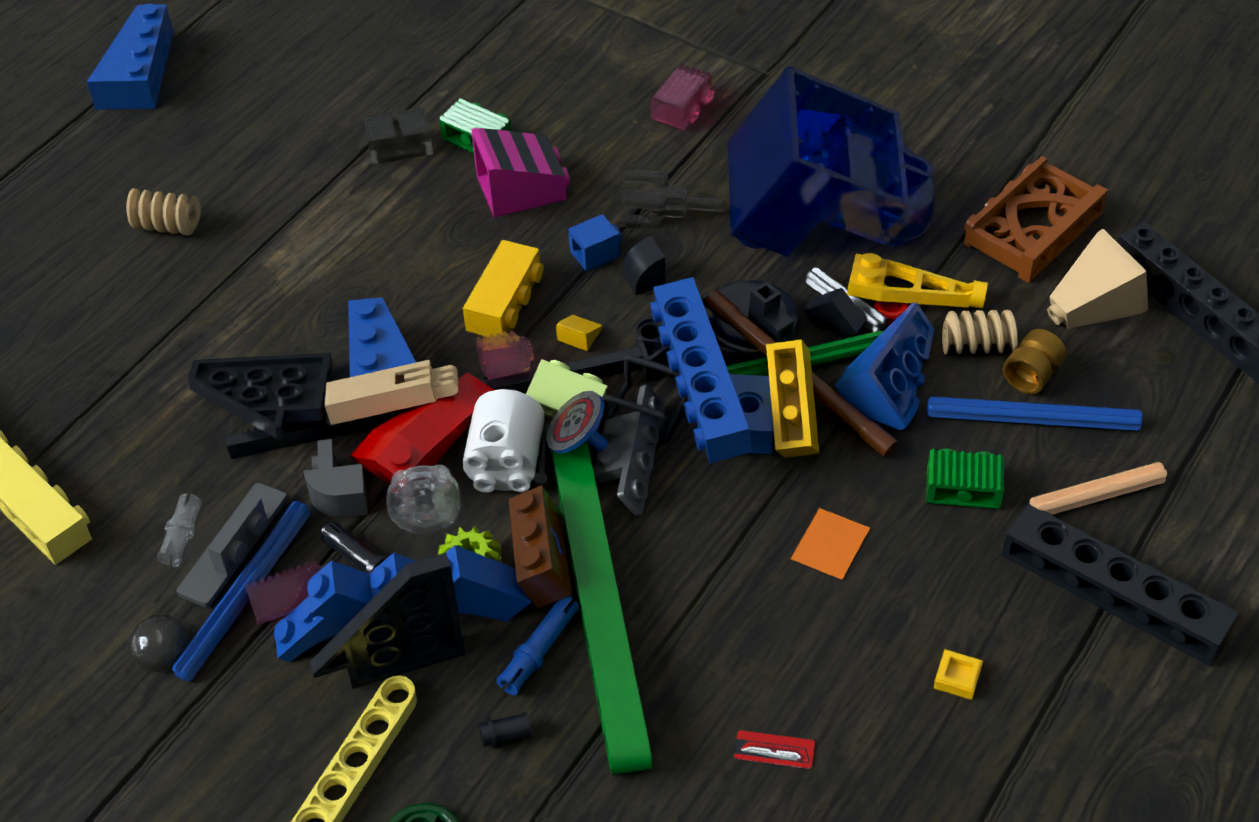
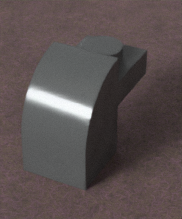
M332 439L317 441L318 455L312 456V470H304L310 500L314 507L323 514L332 517L342 518L368 515L367 484L362 464L337 467Z

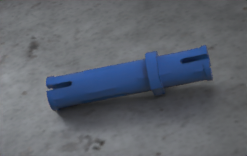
M571 596L558 600L528 640L518 646L513 652V660L496 679L497 684L501 688L506 682L509 683L504 691L511 695H517L530 674L542 666L545 654L574 615L580 610V605L576 601L567 607L573 599Z

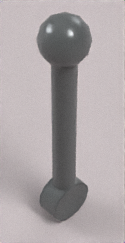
M546 423L544 424L541 438L538 473L533 478L536 487L541 485L545 487L548 484L545 467L548 447L546 435L549 424Z

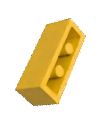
M506 240L501 241L463 307L465 329L467 332L503 341L509 329H514L522 305L526 306L528 304L535 282L539 283L543 275L544 266L540 263L538 248Z
M802 339L766 344L775 450L784 458L819 454L810 349Z

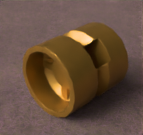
M1043 329L1031 330L1021 341L1019 348H1016L1003 363V375L1007 382L1016 390L1025 394H1036L1042 390L1052 374L1065 361L1067 355L1066 348L1055 334Z

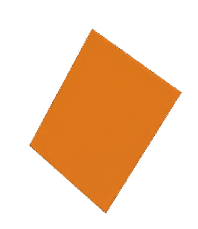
M819 508L791 559L842 580L870 528Z

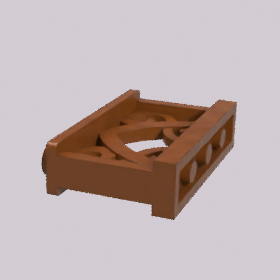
M1043 156L1035 163L1028 164L1016 180L1009 181L1003 191L996 198H990L977 215H971L964 226V231L966 232L965 246L969 248L973 246L1019 272L1018 277L1027 283H1030L1103 214L1108 189L1098 184L1092 187L1047 163L1048 159ZM1042 182L1046 184L1044 189H1037ZM1050 187L1056 189L1057 193H1050ZM1049 207L1048 218L1053 226L1034 225L1021 229L1017 210ZM1056 208L1060 209L1059 213L1065 214L1063 216L1057 215L1055 212ZM994 226L998 227L999 230L994 231L993 235L988 233ZM1009 234V236L1006 237V238H1002V239L997 238V237H1003V236H1006V235ZM1038 234L1041 237L1036 240L1033 238V235Z

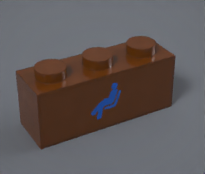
M542 485L508 499L517 583L537 608L571 596V582L560 509Z

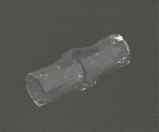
M187 493L179 496L173 517L166 522L164 528L166 536L157 554L158 561L166 566H169L171 557H173L172 567L180 565L187 541L191 540L194 536L195 530L193 525L202 506V501L193 494L190 495L188 504L186 503Z

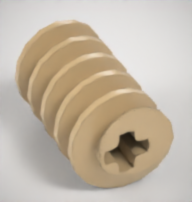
M132 188L127 198V218L130 226L134 229L144 228L147 231H154L156 229L158 232L169 231L171 234H178L180 232L182 235H191L197 228L201 214L200 202L197 196H193L189 204L188 197L185 194H181L178 200H176L174 193H168L164 199V194L156 191L152 198L150 190H144L140 196L139 190Z
M977 310L974 313L973 319L969 311H962L959 319L955 311L947 313L942 330V345L945 355L948 354L950 345L955 346L957 354L962 353L964 344H968L971 354H975L978 344H982L985 354H989L992 344H996L998 353H1003L1006 343L1010 344L1012 352L1017 348V325L1011 310H1004L1001 317L996 310H990L987 318L983 311Z

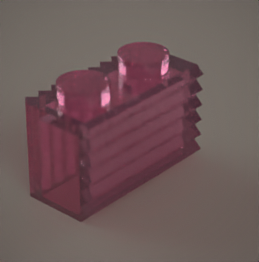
M679 64L651 99V119L685 130L689 123L696 121L700 108L702 109L703 105L709 104L714 94V87L711 86L712 75L709 72L705 73L704 70H695L694 67L690 68L688 65Z
M511 330L509 333L504 331L502 335L500 333H497L496 336L491 334L489 338L484 335L482 339L477 337L475 340L481 370L489 380L530 371L529 362L534 361V353L530 340L527 341L525 336L520 337Z
M312 560L311 564L305 562L304 566L298 565L296 569L291 567L289 572L283 570L282 574L276 572L274 577L271 575L267 579L262 577L260 582L254 580L253 584L247 582L245 589L258 625L289 614L309 596L308 581L322 569V566L317 561Z

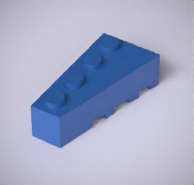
M145 4L135 7L87 81L96 110L154 109L156 107L174 33L166 4Z

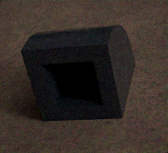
M652 236L637 243L627 253L622 264V274L635 295L653 290V287L666 284L665 256Z

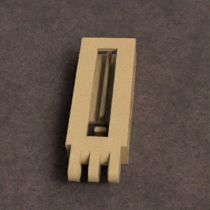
M430 360L327 382L325 409L330 423L333 425L436 402V399L455 395L458 392V369L453 365L432 369Z

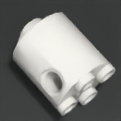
M500 389L485 393L475 403L463 457V469L468 477L474 481L473 486L478 491L485 493L492 492L493 490L525 492L530 488L531 481L535 476L545 421L543 408L531 396L515 390Z

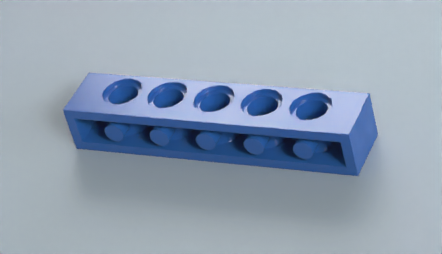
M691 277L653 287L655 302L650 303L652 317L655 323L661 322L662 326L658 327L662 346H669L670 351H667L666 354L671 372H679V376L675 377L676 386L680 398L687 397L688 402L684 403L689 424L696 423L697 429H693L698 450L705 449L709 463L751 453L750 429L694 278Z

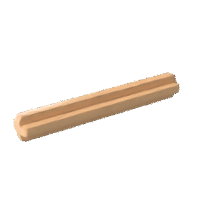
M1156 462L1032 497L1030 505L1053 515L1164 483L1167 471L1162 463Z

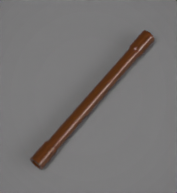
M717 289L712 290L705 297L703 305L725 324H729L767 356L766 344L777 343L773 338L746 317L734 303ZM812 372L814 397L856 431L860 438L882 457H887L895 449L898 441L876 422L864 416Z

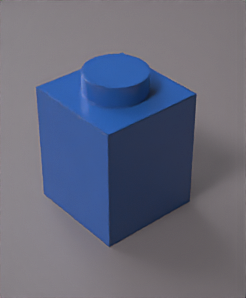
M603 214L569 228L570 252L585 271L620 257L619 243L622 241L621 233L615 224L611 225Z

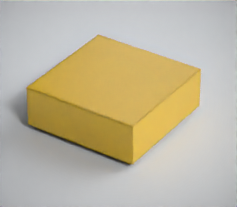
M945 649L933 688L972 700L983 660Z

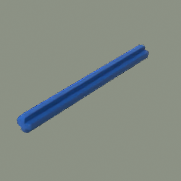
M936 396L929 397L927 405L928 416L933 418L1132 431L1140 430L1143 421L1142 412L1138 409Z
M299 501L292 502L174 664L172 670L176 677L186 682L194 678L310 516L311 512L308 505Z

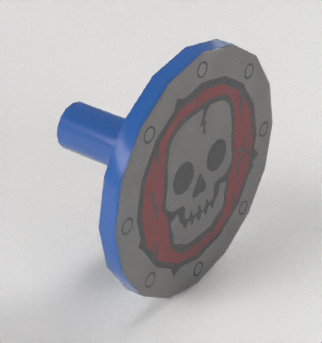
M583 391L562 405L548 427L546 435L548 447L556 453H568L587 441L597 451H603L608 445V440L597 432L604 412L603 398L594 391Z

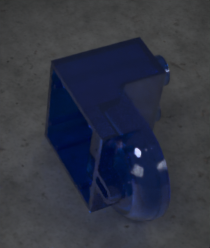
M787 66L728 141L731 236L736 237L741 243L750 248L758 249L762 247L788 257L814 226L821 222L829 223L831 227L834 225L889 246L912 244L930 226L935 209V190L931 179L934 171L932 165L927 159L915 154L902 143L898 111ZM818 155L826 157L827 169L824 168V164L819 162L816 165L809 162V160Z

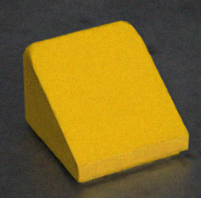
M571 315L559 321L556 325L557 340L588 351L602 331L603 325Z

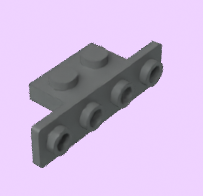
M648 384L640 386L637 404L664 412L665 408L661 397L656 395ZM638 411L605 420L602 436L608 440V445L603 451H598L594 467V477L600 483L620 479L617 496L635 516L643 514L661 426L660 418Z
M255 483L176 589L178 596L205 608L210 607L287 501L286 493L261 483Z

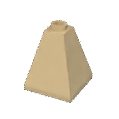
M1102 229L1097 232L1050 295L1051 306L1047 308V312L1057 325L1063 323L1068 329L1143 314L1148 311L1146 270Z

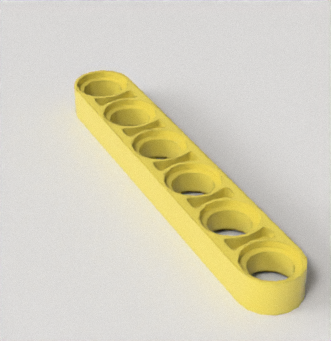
M392 676L382 683L291 822H307L313 818L322 819L324 822H342L416 706V691L410 679L404 676ZM396 689H403L409 693L408 698L401 703H392L387 699L388 695ZM382 720L389 724L388 729L382 734L373 735L367 732L368 726L374 721ZM355 752H362L368 755L367 761L359 767H350L346 764L347 758ZM333 785H343L346 787L345 795L338 800L332 801L324 797L326 790Z

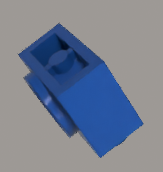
M729 374L750 429L751 453L772 454L773 416L769 376Z

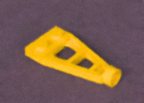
M866 253L855 255L847 295L884 302L912 304L917 302L918 304L983 309L988 283L974 280V282L967 284L892 260L883 259L876 254ZM887 276H894L910 281L914 286L912 288L889 287L884 284V279ZM921 285L926 286V287H929V288H933V289H936V290L921 289Z

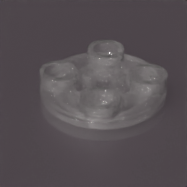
M443 465L416 466L406 470H399L393 474L392 482L387 491V510L390 518L398 527L413 534L427 535L446 529L456 520L461 509V492L458 483L451 476L450 470Z

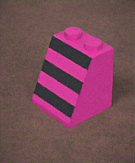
M486 128L471 129L476 174L493 217L567 200L566 186L570 185L569 174L566 167L561 168L557 147L552 148L547 135Z

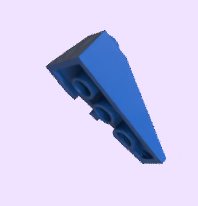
M917 302L911 304L846 368L835 384L839 394L864 416L899 430L905 429L919 408L920 400L916 397L917 388L924 383L925 376L921 373L924 360L929 359L935 330Z

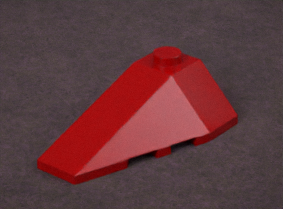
M467 372L458 378L457 394L436 399V402L406 409L373 429L350 457L407 498L471 424L474 406L479 397L494 390Z

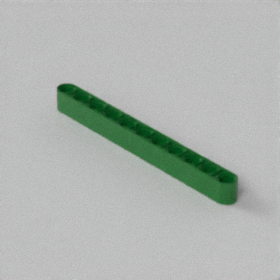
M585 441L578 448L568 453H556L550 449L611 775L652 769L650 745L588 443Z

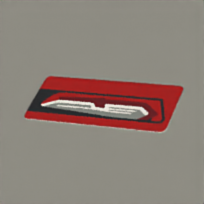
M740 730L737 733L734 757L742 760L811 768L815 742L809 739Z

